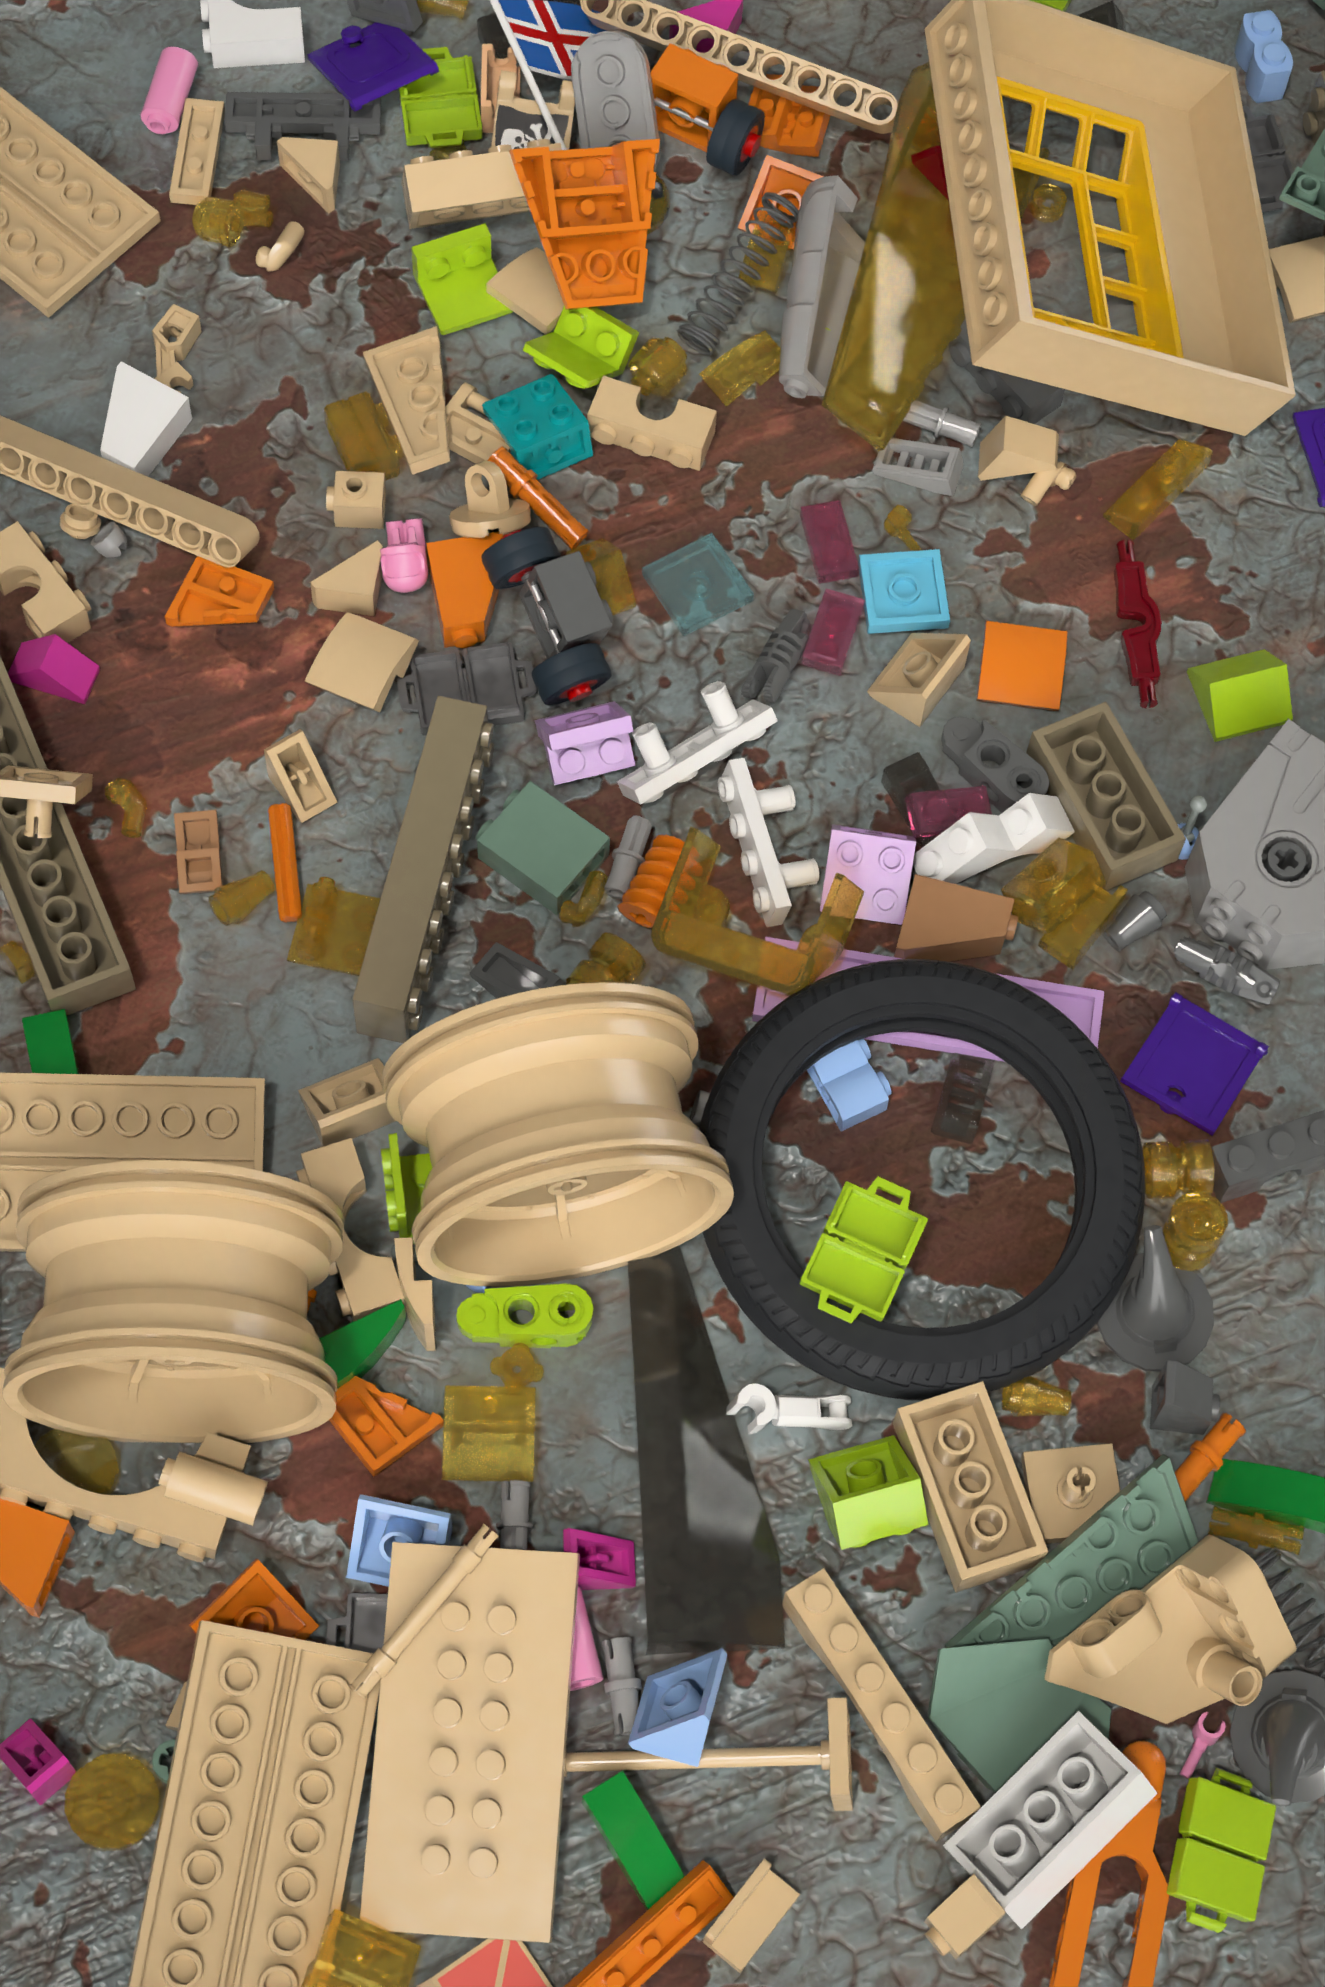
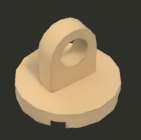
M482 461L467 470L465 488L468 504L454 509L449 515L452 531L456 535L483 538L489 536V529L492 531L499 528V534L503 533L504 535L521 530L530 523V504L524 500L508 498L505 476L499 466L491 461ZM482 475L488 480L489 491L483 485Z

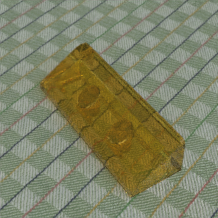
M1178 439L1103 514V517L1134 541L1209 466L1213 451L1207 447Z

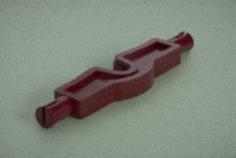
M1127 539L1125 545V540H1121L1116 544L1120 562L1116 563L1114 570L1116 614L1121 619L1138 620L1143 624L1139 627L1124 630L1121 635V646L1128 667L1130 685L1138 686L1140 707L1147 708L1149 703V708H1153L1158 704L1154 685L1158 684L1161 675L1156 647L1162 626L1161 614L1158 606L1148 594L1144 563L1135 560L1134 542Z

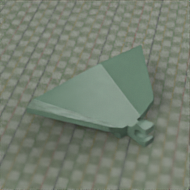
M1049 1639L938 1649L928 1707V1719L958 1751L957 1755L987 1789H991L994 1793L1078 1711L1109 1740L1110 1707L1097 1697L1045 1680L1049 1651L1053 1648Z

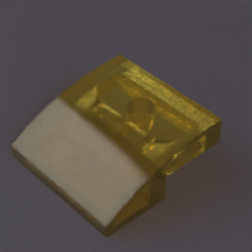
M445 1385L442 1480H520L533 1482L536 1387Z
M334 1909L328 1915L315 1959L308 1965L301 1987H408L421 1946Z

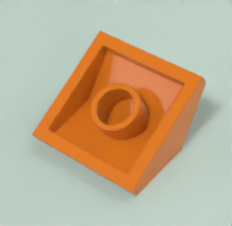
M766 155L737 228L747 232L745 223L755 220L753 210L763 207L762 197L766 192L781 195L799 210L801 199L807 186L824 176ZM769 199L775 207L793 216L787 208ZM759 210L757 212L758 219L777 228L785 235L786 240L779 241L773 238L755 223L749 225L750 232L765 240L794 250L797 222L793 223V228H787L775 221L767 211ZM769 229L771 232H773V233L776 234L777 236L781 237V236L778 235L776 232H774L773 230Z
M255 1559L189 1624V1627L195 1634H197L199 1622L203 1620L306 1640L319 1627L316 1621L258 1559Z

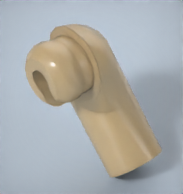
M289 222L272 249L267 246H262L258 249L255 259L256 264L259 267L267 268V271L279 270L303 238L304 228L297 222Z
M1057 462V470L1035 473L1020 496L1028 503L1037 506L1049 487L1058 485L1063 490L1069 489L1076 478V472L1067 468L1066 463Z

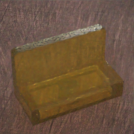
M1088 879L1042 936L1038 946L1073 970L1121 910L1128 889L1120 885L1112 895Z

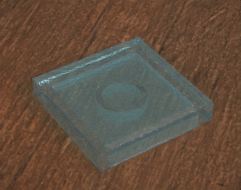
M713 533L642 567L643 577L683 636L749 604L754 599V593Z

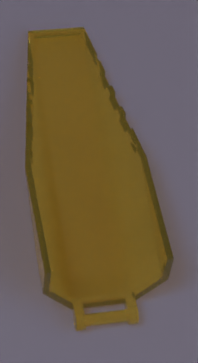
M929 62L912 69L898 101L881 186L822 401L824 408L878 451L884 450L908 414L911 404L917 400L925 387L924 381L932 369L938 367L943 360L942 354L949 343L956 340L962 331L960 326L966 318L949 200L913 165L911 155L935 145H941L938 120L935 114L936 106ZM1046 147L1040 149L1039 158L1047 160L1050 151ZM1013 167L1021 220L1040 175Z

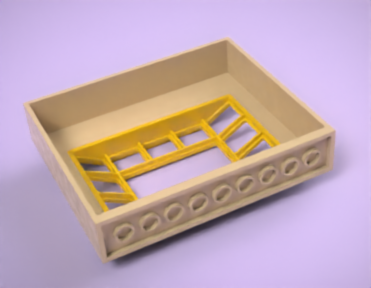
M951 0L925 28L972 365L1243 436L1249 434L1295 397L1296 393L1236 68L1031 0ZM1002 96L1030 104L1032 107L1024 153L1009 147ZM1046 109L1076 118L1079 121L1072 167L1039 158ZM1093 124L1125 134L1118 181L1086 172ZM1013 167L1072 186L1094 324L1034 308ZM1089 190L1116 198L1121 231L1094 223ZM1097 242L1124 249L1130 283L1103 276ZM1106 294L1133 301L1138 336L1111 329Z

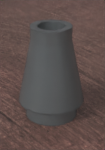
M1143 891L1139 896L1134 894L1110 927L1103 932V936L1115 950L1120 952L1127 945L1162 926L1161 921L1167 916V913L1161 903L1149 892Z

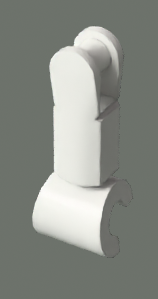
M755 1383L744 1387L730 1401L726 1408V1415H735L743 1406L751 1407L755 1411V1419L747 1426L748 1435L757 1433L771 1420L774 1426L813 1427L830 1430H844L852 1427V1420L847 1418V1406L851 1404V1398L846 1395L774 1396L767 1387ZM820 1407H829V1417H821Z

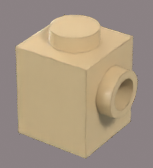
M336 471L335 486H327L326 509L327 511H334L335 527L384 529L386 504L385 473Z

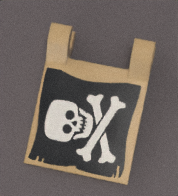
M501 70L491 147L511 145L512 149L526 148L528 142L539 139H549L550 144H554L555 141L535 100L514 97L517 73ZM563 80L560 86L558 104L545 103L566 149L569 150L575 99L572 81Z

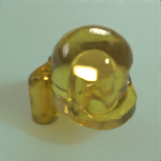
M240 190L238 193H234V200L217 197L204 198L197 203L193 211L192 225L194 231L203 240L218 242L225 247H233L237 243L244 226L270 227L272 225L273 213L268 211L271 202L270 196Z

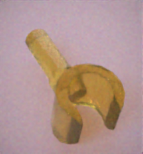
M896 505L888 513L884 521V530L893 537L899 536L910 551L922 550L911 535V532L906 528L912 522V515L902 505Z

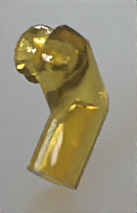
M116 778L106 785L105 796L113 804L119 803L124 810L121 834L130 838H139L142 835L147 801L132 781L125 778Z
M594 870L588 874L578 903H574L571 900L563 902L559 915L561 922L570 923L572 927H580L586 923L601 904L605 892L604 887L608 879L604 872Z

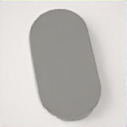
M603 31L587 38L576 52L571 65L581 149L612 147L623 141L659 139L650 66L642 46L633 37L620 31ZM660 144L659 153L655 156L654 172L660 159Z

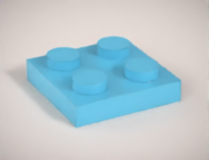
M940 549L859 555L858 568L868 634L949 628L950 615Z

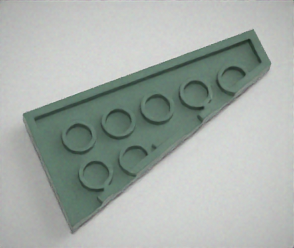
M1162 1454L945 1644V1648L1049 1639L1052 1646L1055 1647L1114 1597L1128 1590H1141L1196 1545L1199 1541L1170 1458Z

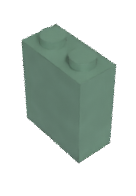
M529 781L521 791L518 789L514 790L506 799L502 813L494 821L492 819L486 821L476 836L479 860L556 915L562 911L608 858L610 850L609 836L532 781Z

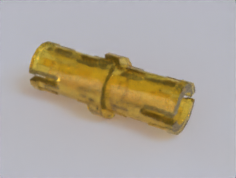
M1213 1506L1211 1512L1212 1520L1229 1524L1224 1525L1210 1521L1208 1534L1248 1542L1249 1548L1257 1549L1258 1545L1270 1548L1275 1547L1278 1550L1299 1555L1302 1545L1300 1541L1283 1537L1288 1536L1303 1540L1304 1526L1264 1519L1263 1513L1254 1512V1515L1251 1516Z

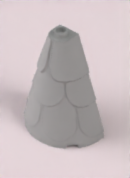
M838 175L822 177L811 182L802 196L797 215L792 270L787 289V309L784 310L782 318L779 382L783 384L784 391L787 394L796 398L824 396L856 357L858 348L883 319V314L911 280L912 273L916 267L914 261L898 243H865L839 214V212H853L858 198Z

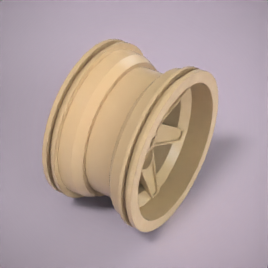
M599 982L540 988L481 1003L441 1019L412 1036L390 1056L382 1072V1083L388 1111L398 1123L403 1125L404 1131L412 1140L428 1147L432 1165L421 1195V1211L416 1216L412 1225V1236L418 1264L425 1272L451 1283L492 1287L534 1285L579 1278L633 1264L670 1250L711 1227L728 1211L734 1199V1189L729 1177L728 1164L719 1152L710 1148L704 1134L683 1114L678 1095L691 1076L692 1062L699 1048L693 1015L687 1004L667 991L638 984Z
M135 1160L82 1166L45 1177L30 1185L22 1193L17 1208L16 1236L20 1244L26 1249L27 1262L31 1268L45 1278L43 1308L36 1313L23 1333L20 1348L12 1353L5 1363L3 1398L6 1404L16 1413L54 1429L120 1442L203 1443L208 1432L243 1444L275 1440L307 1432L326 1423L336 1411L335 1392L337 1390V1376L335 1371L325 1363L323 1346L314 1327L307 1320L308 1292L328 1277L330 1265L336 1261L343 1249L344 1216L339 1206L328 1196L306 1184L273 1173L233 1165L182 1160Z

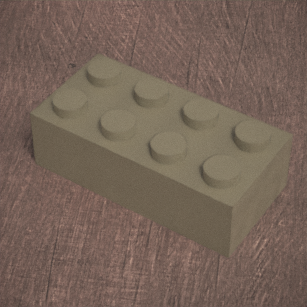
M1107 702L1032 732L1026 754L1038 762L1047 772L1049 778L1047 793L1049 796L1058 797L1075 831L1071 836L1103 892L1178 860L1186 838Z

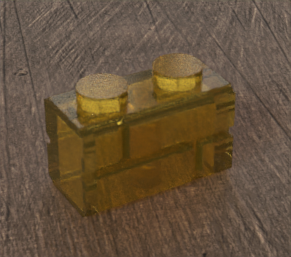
M365 391L350 396L346 401L342 399L326 405L324 408L325 424L347 471L385 473V481L395 478L400 474L399 459L404 458V454L397 436H389L385 428L389 426V421L381 403L375 405L369 392Z

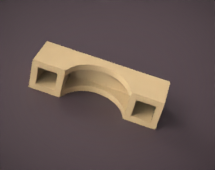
M352 1138L301 1153L303 1169L296 1171L299 1182L320 1191L339 1206L344 1216V1225L347 1214L353 1204L367 1193L365 1177ZM343 1225V1249L336 1261L330 1265L329 1276L338 1274L342 1289L335 1291L342 1316L351 1314L354 1322L400 1299L405 1306L404 1296L392 1257H380L362 1251L348 1238Z

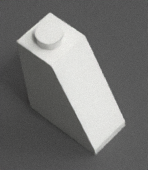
M121 361L116 368L100 448L102 458L149 477L191 422L192 415L189 397Z

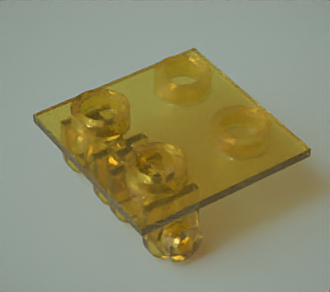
M320 877L318 882L313 885L307 884L301 906L302 912L297 920L287 961L359 976L381 898L337 890L335 888V880L329 877Z

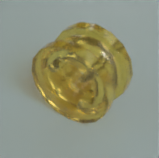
M1043 184L1037 187L1029 206L1032 216L1044 223L1057 221L1062 216L1067 202L1065 192L1053 184ZM1046 199L1054 201V205L1051 204V207H1046L1042 203H1045Z

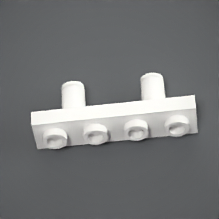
M717 681L707 685L701 690V694L714 722L667 751L656 724L646 723L634 729L632 735L645 764L617 781L623 796L639 804L656 801L662 797L664 790L675 783L685 782L694 778L698 774V769L710 762H717L727 758L736 746L764 735L766 728L778 721L772 707L753 699L735 709L725 683Z
M745 758L729 760L722 776L718 779V792L721 800L727 802L731 814L729 818L730 831L735 839L738 838L742 849V869L746 876L750 875L754 887V907L758 913H762L766 927L782 925L792 907L787 889L817 884L820 876L819 868L814 858L780 864L777 861L763 815L793 811L796 801L792 787L786 785L756 790L753 786Z

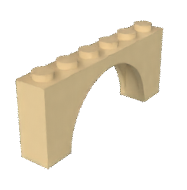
M0 1368V1499L26 1506L27 1502L44 1506L45 1513L65 1520H70L72 1515L89 1520L88 1526L102 1533L115 1534L116 1529L134 1534L133 1540L144 1546L159 1548L160 1543L178 1548L177 1554L189 1560L203 1562L205 1557L215 1559L228 1517L165 1497L166 1487L162 1485L135 1494L106 1495L79 1488L56 1474L36 1450L29 1434L26 1418L12 1410L4 1401L3 1384L5 1369ZM207 1432L203 1443L194 1457L244 1473L251 1446Z

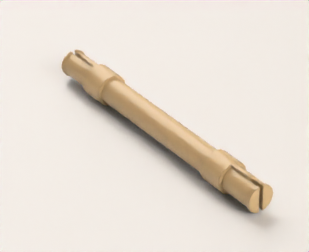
M483 1523V1526L470 1542L461 1547L452 1558L454 1561L382 1648L378 1647L366 1662L367 1666L353 1683L349 1685L352 1690L357 1691L364 1683V1686L357 1693L359 1696L365 1699L366 1695L380 1678L385 1677L396 1664L395 1660L467 1573L471 1574L480 1563L482 1555L499 1537L494 1531H491L484 1539L485 1535L491 1530L486 1524Z

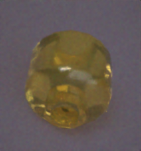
M664 337L663 339L650 338L629 361V370L633 376L630 380L631 384L641 387V394L644 396H649L650 393L658 397L667 396L688 372L686 352L677 342L669 337Z

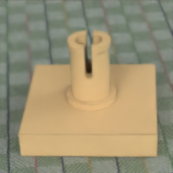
M7 765L0 770V797L27 799L24 835L34 837L35 834H38L37 838L52 837L53 802L76 804L92 791L93 774Z
M1112 1443L1022 1453L1021 1461L1026 1494L1045 1544L1063 1542L1120 1492Z

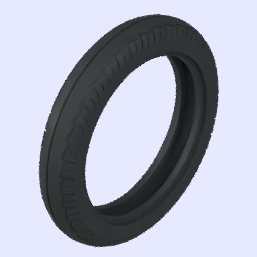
M929 959L887 960L851 967L830 974L801 988L761 1018L735 1047L718 1074L703 1111L699 1130L706 1137L710 1148L719 1152L725 1158L734 1189V1199L728 1211L715 1224L703 1231L706 1245L720 1277L746 1316L778 1348L808 1369L855 1390L888 1398L922 1401L982 1381L987 1392L1033 1375L1069 1351L1098 1322L1118 1293L1128 1273L1138 1245L1145 1204L1144 1157L1131 1106L1116 1075L1091 1040L1060 1010L1027 988L979 968ZM918 1031L955 1037L975 1044L1010 1064L1033 1085L1054 1113L1067 1142L1074 1170L1075 1203L1071 1229L1055 1268L1037 1288L1019 1302L988 1318L964 1325L942 1328L909 1327L884 1321L880 1322L861 1313L850 1324L818 1309L820 1294L799 1284L804 1271L795 1262L783 1244L773 1223L764 1191L762 1172L763 1144L769 1120L778 1103L790 1086L808 1068L834 1050L856 1040L885 1033ZM830 1298L826 1300L827 1303L850 1314L853 1310Z

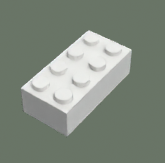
M1078 1711L943 1846L971 1876L974 1874L1008 1916L1023 1929L1158 1793L1143 1773Z

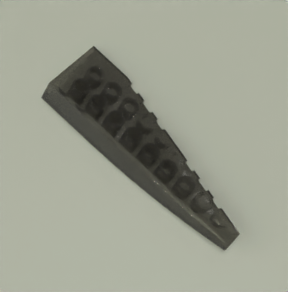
M678 1245L652 1257L628 1261L627 1275L646 1655L713 1652L721 1648L724 1651L785 1649L778 1550L734 1415H726V1408L730 1401L680 1246Z

